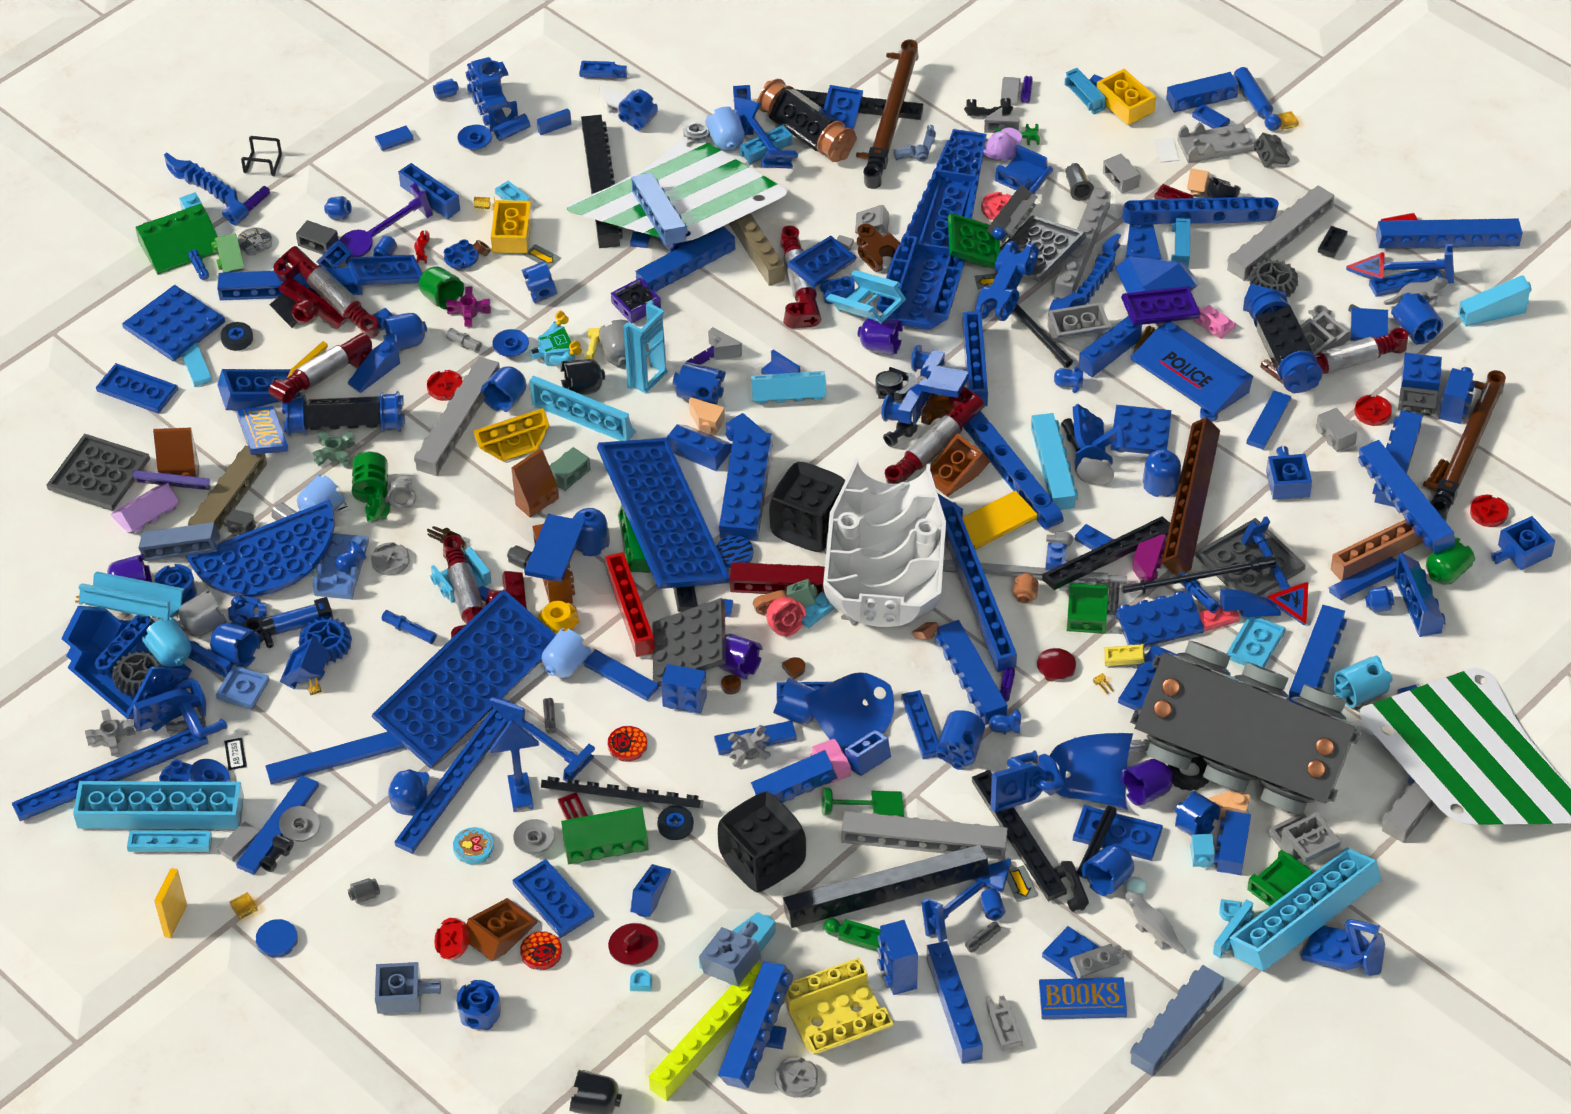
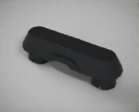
M1002 98L1001 106L993 107L992 109L977 107L976 99H972V102L971 99H967L964 110L967 116L990 115L999 108H1002V115H1010L1013 106H1011L1010 98H1006V101L1005 98Z
M1061 861V865L1054 868L1060 879L1067 876L1072 883L1071 889L1074 898L1068 900V907L1072 912L1079 909L1083 911L1089 904V900L1072 861Z

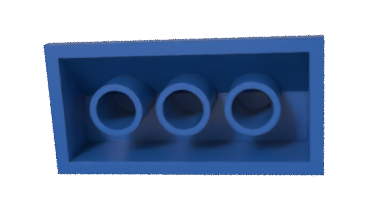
M1399 553L1394 579L1419 637L1442 633L1445 616L1439 610V602L1433 596L1432 586L1426 580L1425 570L1421 568L1418 561L1404 553Z

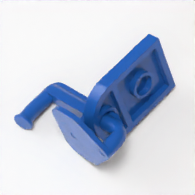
M1079 404L1073 406L1074 433L1080 448L1075 455V471L1077 472V467L1083 458L1100 461L1108 460L1112 465L1113 458L1105 452V447L1117 440L1115 450L1120 453L1126 451L1124 427L1117 425L1104 434V422L1100 417L1095 416L1087 408Z
M192 678L179 682L175 686V690L134 703V727L136 731L147 730L152 726L168 723L180 716H183L191 734L195 738H202L227 729L228 726L223 719H219V722L202 727L193 707L197 708L202 718L206 717V699L198 681ZM190 688L192 695L185 689Z
M1036 750L1008 759L1007 765L1010 767L1009 769L992 773L991 810L995 813L1035 800L1042 791L1051 796L1064 788V782L1055 760L1047 754H1041L1038 765L1026 763L1030 761L1037 762L1038 755Z
M1353 919L1345 922L1346 930L1323 925L1312 934L1301 954L1302 960L1343 970L1361 967L1365 970V974L1369 976L1380 974L1385 951L1384 937L1382 933H1379L1381 925L1377 926ZM1361 931L1374 934L1370 945L1368 940L1361 934Z

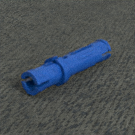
M1197 580L1180 583L1185 587L1186 592L1191 591L1192 595L1210 613L1218 611L1220 608L1219 603L1200 586Z
M389 610L383 612L382 621L393 625L395 629L403 630L429 644H433L436 640L437 633L409 621L407 617L399 616Z

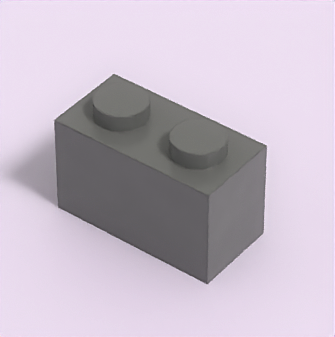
M306 220L296 232L298 246L323 255L329 247L338 241L337 230Z

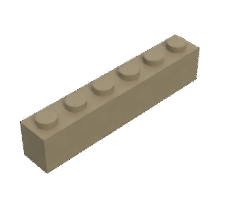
M751 213L730 222V227L768 286L785 281V265Z
M245 445L237 453L233 463L227 467L224 475L218 479L213 490L209 491L207 498L199 505L194 516L190 517L188 526L214 522L219 531L224 524L226 516H229L232 509L236 508L266 467V455H251L248 446Z

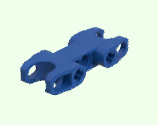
M1009 241L999 253L995 262V270L998 273L991 286H984L975 307V312L981 311L982 319L986 318L995 309V316H997L999 321H1005L1015 309L1019 300L1017 287L1023 275L1030 276L1036 266L1039 249L1035 243L1027 244L1025 249L1019 253V247L1015 241Z

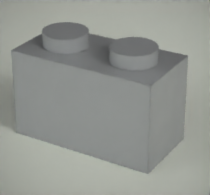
M1122 154L1103 161V174L1121 194L1139 187L1141 178L1139 170L1135 169Z
M1338 408L1318 415L1316 429L1336 452L1356 444L1357 431Z

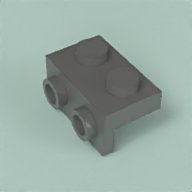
M1262 132L1255 141L1254 148L1264 167L1268 168L1273 161L1287 165L1290 158L1287 150L1281 143V139L1277 135Z
M1401 386L1398 410L1412 413L1421 412L1420 414L1425 416L1435 414L1438 391Z

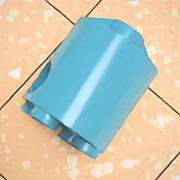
M1379 656L1368 657L1334 674V692L1336 696L1347 700L1345 705L1349 708H1355L1387 693L1390 683L1393 681L1392 675L1389 671L1385 670Z

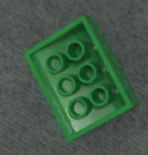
M201 203L135 227L138 242L157 275L191 263L192 261L188 253L194 249L198 251L201 259L216 254L213 253L211 243L218 236Z

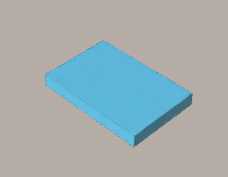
M1247 617L1227 654L1231 655L1230 660L1244 666L1246 662L1265 668L1283 637L1286 628L1260 617Z

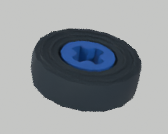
M243 322L227 324L220 333L221 342L229 350L245 349L253 341L252 329Z
M670 806L662 810L658 816L657 827L659 832L669 840L684 839L693 830L694 819L687 808ZM673 820H676L678 824L674 825Z

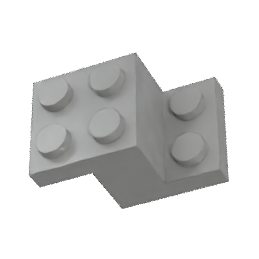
M1317 812L1308 817L1304 813L1303 815H1296L1269 828L1268 834L1281 850L1291 854L1296 860L1302 858L1305 863L1339 847L1341 843Z

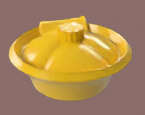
M563 601L548 603L539 612L537 617L555 634L561 628L565 632L568 629L572 630L580 621L576 607L569 602L565 603Z

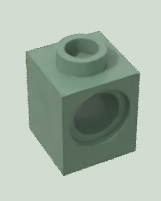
M808 578L787 586L786 595L807 607L816 603L818 592L814 584L811 585Z

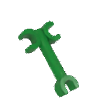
M1026 124L1025 131H1019L1022 134V138H1027V145H1030V141H1036L1037 145L1040 144V136L1037 135L1039 130L1038 124H1035V128H1030L1029 124ZM997 128L995 129L994 133L1002 131V129Z

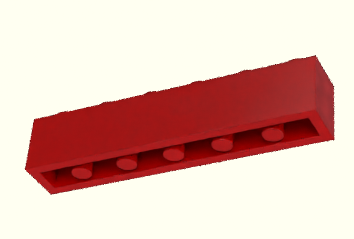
M624 552L605 556L606 572L635 656L651 654L655 650L654 637Z

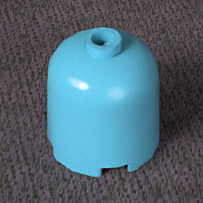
M172 617L167 621L160 619L147 628L148 634L146 637H142L143 643L161 665L175 667L186 662L191 653L192 646L176 619Z

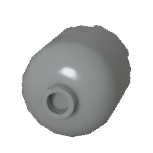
M622 319L613 320L611 325L606 327L603 325L600 328V342L604 356L609 363L616 366H625L623 326L629 321Z
M209 589L185 602L178 610L180 619L177 621L183 631L186 630L193 637L202 636L227 621L224 614L221 615L218 610L219 605Z

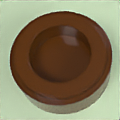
M476 240L473 244L474 249L484 256H487L491 251L490 247L481 240Z
M735 675L725 676L721 681L722 691L730 695L738 693L741 689L740 678Z

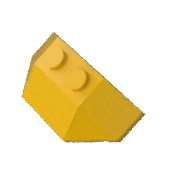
M544 408L474 430L473 432L479 449L503 462L538 450L549 427V422Z

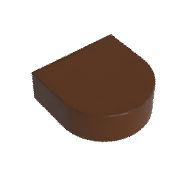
M793 657L784 661L782 668L792 679H795L804 674L805 662L801 658Z

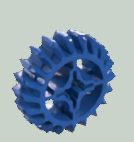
M322 617V620L319 621L315 619L314 623L308 622V627H303L302 632H300L299 646L312 637L316 639L329 654L326 661L327 665L329 661L336 663L337 658L342 659L343 655H348V649H351L352 637L350 630L344 622L340 623L338 618L334 621L332 617L329 619Z

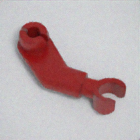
M422 230L414 243L417 263L423 260L427 264V256L424 255V248L430 240V234L427 230H425V234L424 230Z

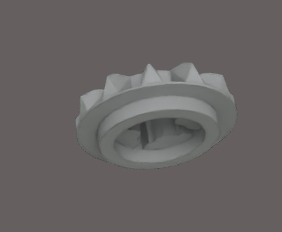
M691 123L683 129V135L687 137V140L701 141V139H707V136L710 135L707 125L703 123Z

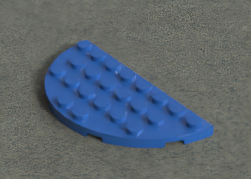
M327 500L219 543L217 552L187 556L188 561L196 575L203 582L215 590L226 594L253 597L283 590L308 575L326 554L335 528V517L331 501Z

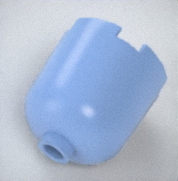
M729 106L717 108L714 110V114L708 115L706 118V124L715 146L721 150H734L743 143L745 138L738 110H732Z
M318 474L298 494L296 500L299 508L298 512L327 500L331 501L334 511L345 502V497L343 494L339 495L335 490L338 486L326 475L322 477L321 474Z
M561 628L542 653L541 659L545 666V671L550 676L560 678L571 676L590 656V647L586 648L582 643L584 639L574 631L568 629L565 632Z

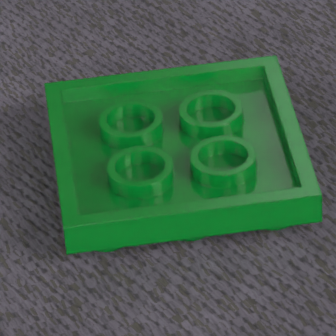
M950 213L948 216L950 256L995 269V262L1000 253V240L995 239L993 235L986 231L990 226L989 224Z

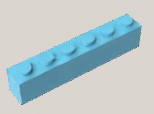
M1054 413L1032 415L1031 431L1048 495L1060 510L1075 508V500H1078V491L1073 488L1074 476L1069 473L1071 472L1070 462L1066 461V447H1062L1063 435L1058 432L1060 430L1059 421L1055 420Z

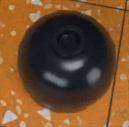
M1208 176L1205 183L1207 198L1238 197L1241 187L1238 185L1233 187L1230 182L1216 177L1211 178Z

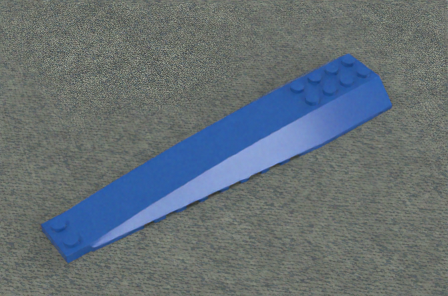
M958 129L952 130L950 140L947 141L941 153L937 167L934 168L932 177L927 183V188L922 194V199L917 205L916 212L913 213L912 220L907 226V231L901 239V244L898 245L892 258L886 279L900 283L898 288L906 300L888 318L901 320L903 326L930 330L946 321L949 317L962 275L964 260L950 256L948 216L950 213L972 219L984 154L983 150L985 149L987 134ZM880 296L877 309L883 313L896 300Z

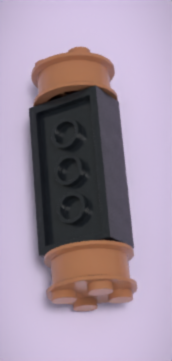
M777 78L767 81L756 101L761 104L759 110L767 112L771 120L780 126L783 125L792 135L813 150L818 151L822 155H827L828 159L832 162L847 159L857 140L853 129L846 128L843 122L792 86H786L782 79Z

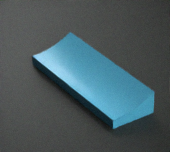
M534 375L530 379L533 406L540 409L544 408L545 411L619 441L630 440L636 433L631 425L628 413Z

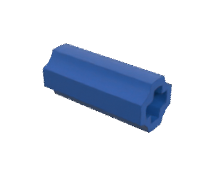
M524 113L494 127L493 130L496 138L501 141L531 126L527 115Z

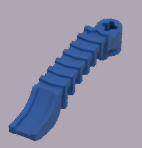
M167 152L164 154L166 166L173 176L178 179H185L188 184L193 181L197 187L201 185L202 189H207L209 194H213L216 199L219 198L223 204H226L227 208L222 211V215L231 224L236 225L249 215L247 207L238 201L235 189L232 190L229 185L226 186L222 180L219 181L216 176L213 177L210 172H206L203 167L200 168L197 163L194 164L191 160H178Z
M1121 234L1113 235L1103 244V254H1098L1092 273L1089 274L1087 281L1084 280L1082 287L1079 286L1077 293L1073 292V294L1062 299L1057 297L1052 301L1049 311L1086 305L1090 302L1096 290H1099L1105 278H1108L1109 273L1113 271L1116 257L1115 252L1120 247L1119 239Z

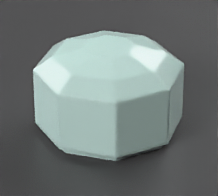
M1131 878L1126 882V893L1132 891L1145 895L1146 883L1141 878Z

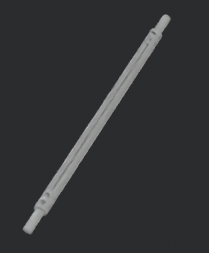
M943 560V571L957 572L953 560ZM980 563L986 575L1018 577L1028 573L1036 579H1042V574L1050 571L1041 567ZM1091 572L1077 579L1086 580V582L1096 581L1097 584H1107L1112 581L1127 584V576L1108 575V573Z

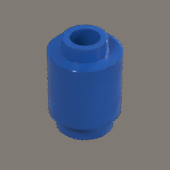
M451 78L436 82L433 85V91L436 98L440 97L442 99L457 95L459 87L457 81Z
M383 236L374 248L373 256H391L397 248V243L392 237Z
M993 888L986 889L981 893L980 901L985 917L993 921L1001 919L1006 911L1000 893Z

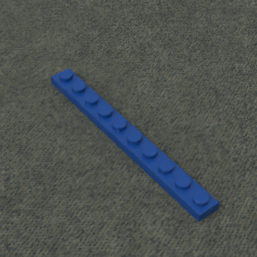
M500 698V700H502V701L511 703V702H509V701H506V700ZM495 708L492 709L394 841L396 847L411 854L414 853L508 724Z
M188 729L12 802L13 809L19 821H23L76 799L79 781H119L208 744L207 737L195 738Z

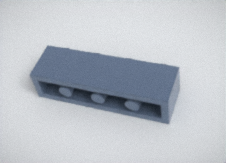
M214 522L142 532L138 548L140 553L146 556L144 561L217 552L220 533Z

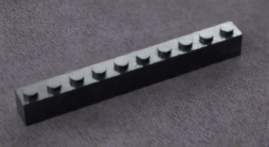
M602 114L581 116L591 195L615 185V180H611V178H614L613 168H609L612 166L611 156H608L610 155V146L606 144L609 143L608 133H604V131H607L606 121H602ZM595 220L599 248L620 246V239H623L622 228Z
M976 845L783 897L785 915L791 928L987 876L989 875L988 858L981 846Z

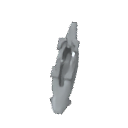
M1436 276L1428 282L1409 283L1395 297L1385 300L1384 304L1399 303L1402 296L1406 293H1419L1434 307L1437 304V292L1448 284V279Z
M1127 892L1125 895L1127 903L1133 909L1138 921L1135 927L1140 932H1144L1145 928L1156 939L1154 944L1161 950L1170 945L1181 954H1186V949L1180 944L1170 921L1143 899L1144 895L1142 893Z

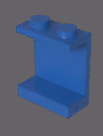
M1017 145L1016 157L1006 167L1002 165L997 166L995 181L1014 190H1017L1020 185L1029 190L1047 168V157Z

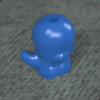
M1074 367V371L1059 368L1054 373V382L1059 387L1073 386L1072 392L1076 393L1083 385V371L1079 367Z
M350 541L348 551L340 554L335 560V565L341 572L349 571L352 566L356 567L358 561L367 558L361 546L355 541Z
M1015 709L1009 716L995 714L989 720V728L993 732H1000L1004 735L1009 731L1020 733L1021 713L1018 709Z

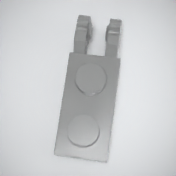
M999 996L1001 1009L997 1010L992 999H987V1008L1002 1051L1023 1046V1039L1005 996Z

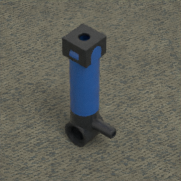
M324 597L314 600L313 605L262 619L259 617L248 618L244 623V627L257 632L260 636V643L265 641L266 647L272 648L274 643L271 636L306 627L308 622L314 623L315 619L319 621L322 620V617L325 619L332 617L333 619L328 598Z

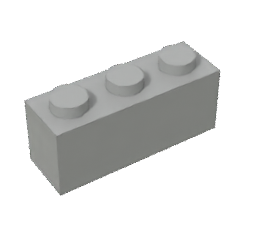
M1416 781L1405 788L1402 798H1397L1393 804V809L1390 812L1387 811L1382 818V831L1404 843L1435 804Z

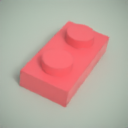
M1221 606L1215 613H1210L1208 609L1198 612L1204 632L1240 621V615L1237 610L1224 611Z

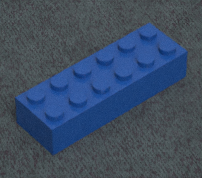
M734 430L719 523L720 538L736 535L742 536L749 541H758L773 447L771 433Z

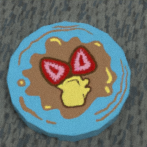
M478 827L460 831L453 841V851L456 858L470 865L486 861L494 850L493 838L490 833Z

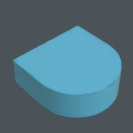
M1221 899L1220 917L1230 922L1241 907L1242 902Z
M636 970L630 977V991L651 992L652 979L650 973L646 970Z

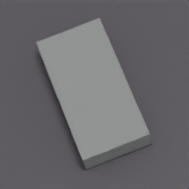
M244 821L217 850L220 854L234 862L249 847L260 831Z

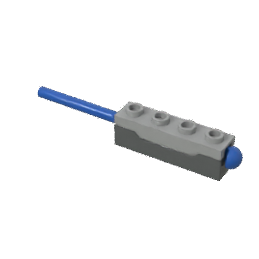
M1048 166L1029 190L1020 185L986 231L1002 243L1007 238L1011 239L1016 230L1018 231L1037 204L1034 202L1038 196L1035 193L1052 173L1053 168Z

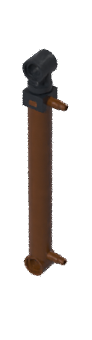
M912 39L902 42L901 53H886L887 58L898 60L873 147H870L869 153H856L857 158L868 160L863 174L865 186L870 189H876L882 184L881 177L883 170L886 169L888 164L890 146L914 65L919 58L918 44Z
M1490 371L1485 383L1476 381L1475 388L1482 390L1443 478L1440 479L1438 484L1427 481L1423 483V487L1436 491L1430 503L1445 521L1451 505L1454 504L1460 484L1499 396L1503 393L1506 376L1501 371Z

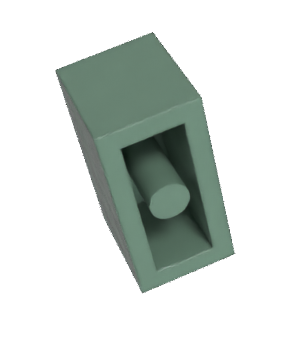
M574 447L549 465L558 487L564 491L591 470L590 458Z

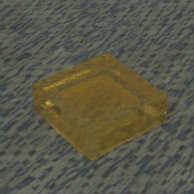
M1292 111L1277 114L1281 119L1280 127L1282 130L1298 126L1299 121Z
M248 892L229 901L239 920L258 911L257 905Z

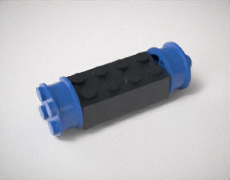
M1269 290L1254 296L1249 305V314L1254 321L1257 332L1280 380H1283L1285 389L1295 394L1317 387L1322 378V369L1317 364V359L1290 304L1287 302L1285 294L1279 290Z
M396 391V394H384V392H381L380 396L307 400L306 395H303L302 398H293L287 404L282 403V412L286 414V421L283 423L284 432H288L289 436H292V433H304L307 436L309 427L310 430H320L322 427L340 429V426L354 429L359 428V425L375 428L380 423L382 432H385L386 429H398V432H401V428L405 424V413H402L401 410L404 406V395H400V392Z

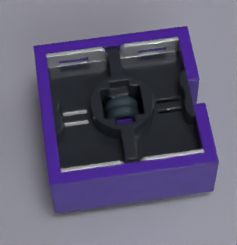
M641 278L611 292V303L631 324L647 316L646 304L650 300L653 301L654 306L661 309V298L653 290H649V286Z

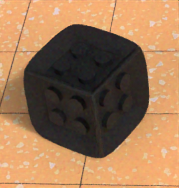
M795 462L776 486L770 501L769 518L772 533L781 540L814 552H822L827 547L830 511L846 480L840 475L805 462Z
M768 791L761 792L733 808L718 823V847L724 861L751 890L757 893L785 879L805 861L806 836L800 822L777 797Z

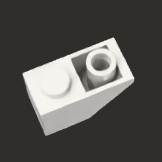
M601 84L599 86L600 99L606 114L619 119L618 105L628 93Z

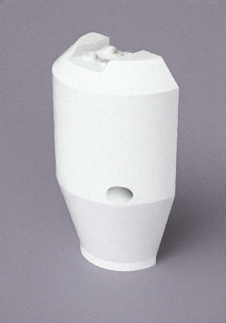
M854 458L852 469L830 511L823 587L829 602L838 611L859 623L877 627L901 626L927 615L936 607L940 600L946 520L930 471L931 464H927L925 471L912 481L889 484L867 476L860 468L858 458Z

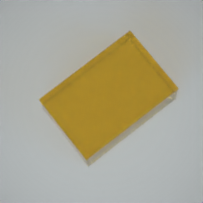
M474 197V208L490 209V198Z

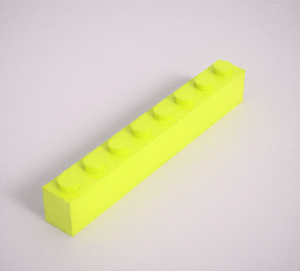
M757 962L739 986L732 984L648 1076L650 1091L667 1101L739 1022L761 969V963Z

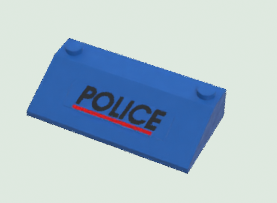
M1166 322L1158 327L1131 356L1132 361L1214 416L1250 392L1253 375L1173 322Z

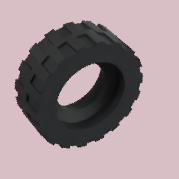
M1200 755V757L1192 758L1191 762L1195 763L1200 770L1195 776L1185 775L1180 772V768L1168 764L1173 773L1174 786L1188 791L1199 790V788L1205 787L1210 781L1203 777L1208 765L1203 759L1205 756Z

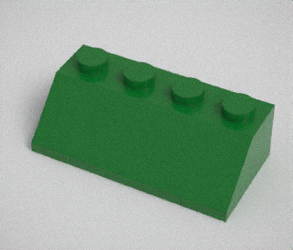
M642 806L561 821L568 864H579L584 861L600 860L606 857L649 850Z

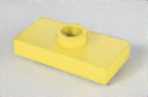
M1144 644L1104 647L1105 666L1145 663Z

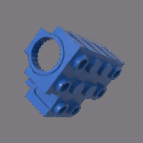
M490 57L468 63V71H465L467 81H469V84H467L468 92L473 94V102L475 105H478L479 115H483L484 125L488 126L489 130L493 132L494 127L518 116L517 102H508L502 92L501 78L508 76V71L503 61H494ZM502 108H510L511 113L506 117Z

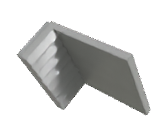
M879 205L857 212L855 233L857 234V228L861 224H871L874 228L878 227L882 234L888 232L889 212L885 206Z

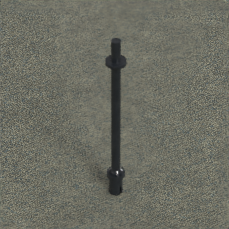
M1275 555L1262 558L1253 557L1250 562L1145 582L1143 577H1141L1140 583L1124 585L1122 589L1123 593L1142 590L1144 595L1146 594V589L1245 570L1260 572L1261 569L1277 567Z

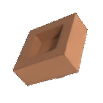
M926 622L912 633L915 639L928 640L935 635L934 633L939 625L937 622Z

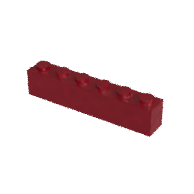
M732 562L730 592L768 594L780 590L787 592V586L809 578L811 585L814 584L816 586L818 594L821 592L825 594L823 587L825 566Z

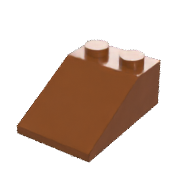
M192 428L153 429L158 473L198 477L199 460Z
M957 433L930 465L935 487L948 497L979 476L990 463V460L983 452Z
M541 448L511 467L515 505L527 516L532 517L559 499L558 485Z
M506 898L468 918L466 925L469 928V944L485 955V957L494 961L505 955L537 924L538 920Z

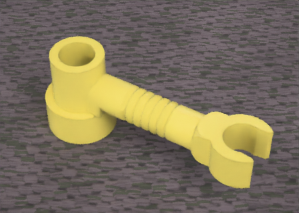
M602 326L599 328H589L588 338L591 341L584 359L594 360L597 343L600 341L599 330Z

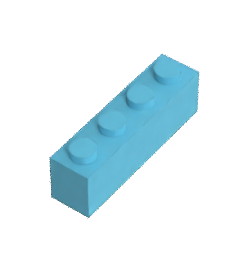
M825 371L751 376L752 398L757 403H767V400L785 402L786 399L802 401L804 398L811 397L813 400H820L826 397Z

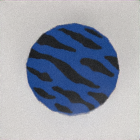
M727 536L716 545L727 568H731L732 562L749 563L753 558L752 543L742 536Z

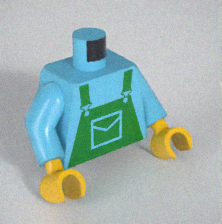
M561 310L555 315L557 322L554 321L550 328L538 337L539 347L530 349L532 359L543 357L547 366H561L562 361L575 360V354L579 355L582 353L581 344L576 340L571 342L565 327L561 326V324H567L569 318Z

